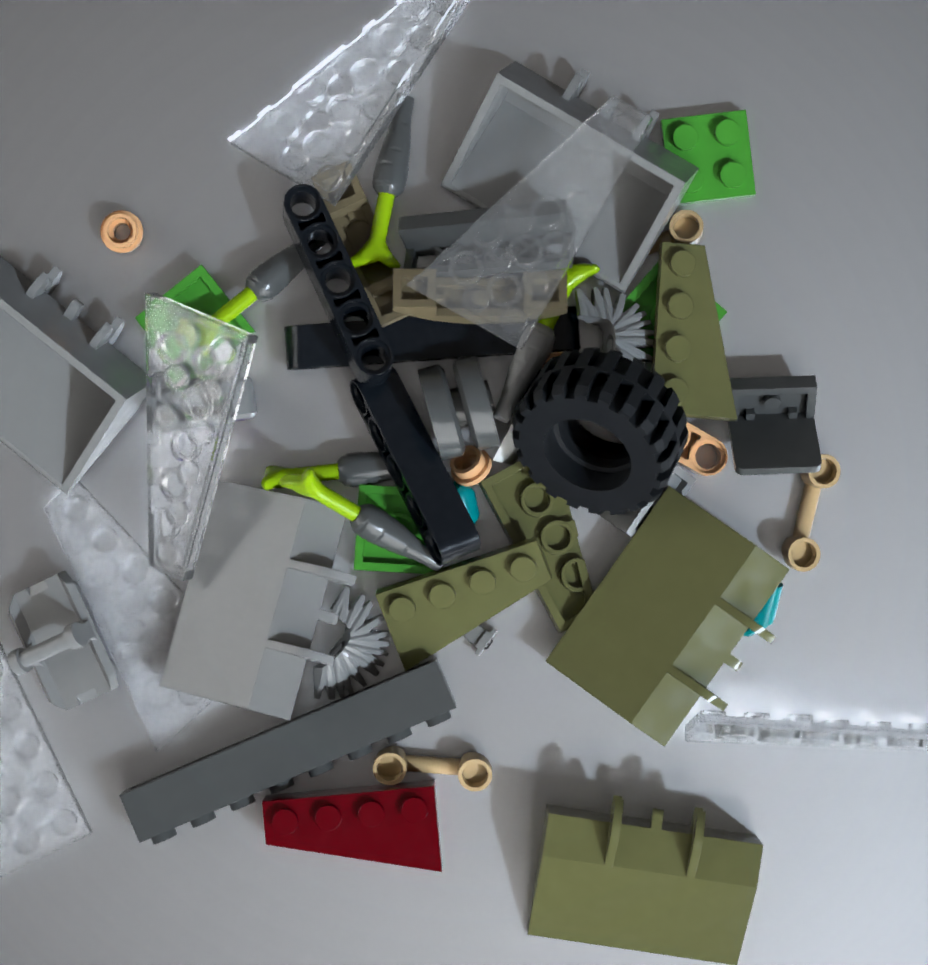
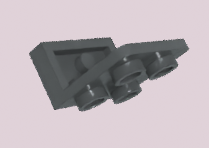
M815 375L730 378L737 415L735 421H728L735 472L739 475L816 473L820 471L822 459L814 420L817 396Z

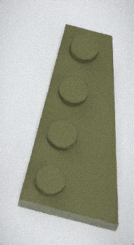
M662 242L659 245L651 373L657 371L665 379L664 385L666 388H673L680 400L678 406L683 407L686 417L735 421L737 415L705 245Z
M518 461L478 484L510 544L538 536L552 578L535 591L557 632L562 633L570 627L593 594L585 559L582 558L575 520L572 519L570 507L566 505L567 501L559 496L555 499L546 492V487L541 482L536 484L529 476V467H523L521 462Z
M538 536L440 568L437 572L431 571L377 589L375 596L406 672L549 582L552 574Z

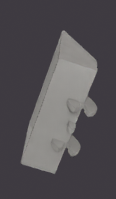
M515 61L497 73L441 186L479 209L567 200L576 225L573 264L591 263L598 265L600 271L592 276L624 294L682 201L699 168L648 139L660 114L652 109L635 131L612 118L619 104V101L609 97L601 111L580 99L579 96L585 87L590 72L582 68L581 72L575 74L566 90ZM563 242L549 243L545 248L555 254H562Z
M0 256V441L67 495L136 413L156 380L112 346L124 327V320L117 316L111 324L106 322L96 333L78 318L85 306L82 302L75 298L66 309L50 296L62 276V270L57 266H54L48 274L43 271L32 282Z
M217 480L159 686L290 721L306 661L309 660L329 666L333 665L335 657L310 650L317 621L337 625L339 614L321 610L328 581L348 586L355 585L356 576L332 569L345 517L318 501Z

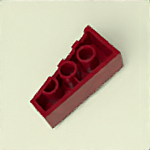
M435 780L402 782L395 785L380 784L266 795L262 801L266 845L442 872Z

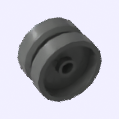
M476 354L454 360L452 368L457 383L455 388L449 389L445 371L439 364L417 370L442 461L463 456L465 444L460 428L467 426L470 430L473 445L479 451L500 446L493 417L495 405L487 379L483 380Z

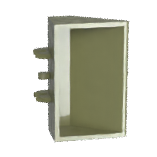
M668 486L548 656L546 662L665 747L700 696L720 710L724 711L728 704L706 687L723 663L737 672L744 664L730 653L747 629H750L770 644L774 641L776 636L754 620L790 569Z
M617 795L613 796L610 814L546 804L527 935L737 965L757 890L763 844L756 835L705 828L706 812L703 811V808L698 807L694 809L691 825L664 822V809L657 808L652 809L651 820L623 816L624 799H622V796Z

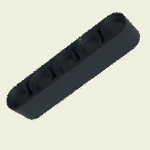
M295 185L287 191L284 197V224L354 376L365 386H379L387 381L390 376L394 358L392 347L321 194L311 185ZM299 203H306L314 211L309 215L300 216L292 211V207ZM314 241H325L330 245L331 250L325 254H316L311 251L309 245ZM339 278L346 281L349 288L344 292L337 293L331 291L326 284L331 279ZM356 316L362 318L367 326L361 331H352L345 326L344 321L349 317ZM373 354L381 357L385 365L378 370H370L363 365L361 360L365 356Z
M392 366L387 381L379 386H365L356 378L351 380L349 386L354 403L435 563L442 566L479 550L481 542L478 531L394 367Z

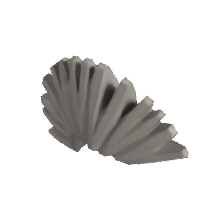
M592 287L591 302L580 288L575 289L577 318L584 320L588 324H599L600 329L603 331L602 351L604 353L612 349L622 352V357L633 360L635 357L642 362L652 363V356L638 349L653 347V339L648 337L654 335V330L641 329L650 325L651 320L640 321L646 315V312L635 313L640 307L637 302L623 312L626 294L619 293L612 306L608 288L603 287L600 293L598 287Z
M346 585L330 607L332 612L339 614L338 619L346 625L345 634L328 653V655L335 657L333 665L329 666L318 663L313 667L315 699H320L324 686L329 700L335 699V688L340 698H344V687L350 695L353 694L350 676L363 687L367 686L357 667H362L376 677L380 672L374 665L383 667L385 663L372 654L388 656L389 654L379 648L390 647L389 641L381 639L389 637V631H371L385 620L382 614H379L365 621L374 603L369 600L363 605L366 596L360 594L349 606L350 587Z

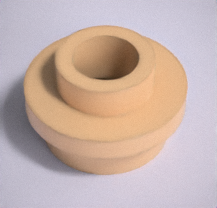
M125 210L114 211L107 215L100 228L101 239L105 246L117 253H128L135 250L140 245L144 234L143 225L139 218ZM123 224L128 225L130 229L128 238L124 240L117 239L115 235L116 228Z
M467 445L465 446L463 456L450 460L451 475L459 485L466 487L476 485L489 474L492 467L491 457L485 450L479 451L475 446Z

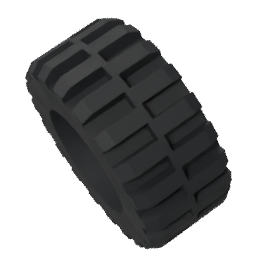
M584 348L582 353L575 349L564 352L561 356L553 357L546 362L542 370H539L514 415L512 436L515 448H519L517 455L522 466L529 467V476L536 484L541 482L546 487V492L555 499L557 496L567 501L566 505L578 509L580 506L588 508V513L602 514L604 511H609L611 515L627 513L628 509L633 512L646 507L648 503L655 501L662 494L684 451L688 430L686 427L685 411L682 406H678L680 400L673 388L667 389L664 385L665 379L657 371L651 373L644 368L645 363L634 357L633 360L622 357V352L612 349L607 353L601 352L600 348ZM578 420L589 421L604 427L613 433L623 444L609 442L593 435Z

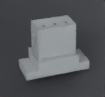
M479 625L466 633L464 637L478 649L475 654L480 656L493 643L492 639L498 631L493 629L489 632Z

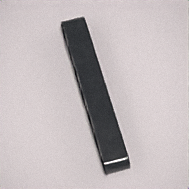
M568 306L567 313L559 316L553 329L556 341L552 352L581 349L576 306ZM406 317L383 327V330L393 350V363L459 359L476 354L477 357L514 355L526 328L537 323L538 320L508 324H459ZM364 320L344 322L345 326L352 331H361L367 326ZM330 323L284 327L287 370L350 366ZM373 354L367 355L361 360L363 365L384 364L381 357Z

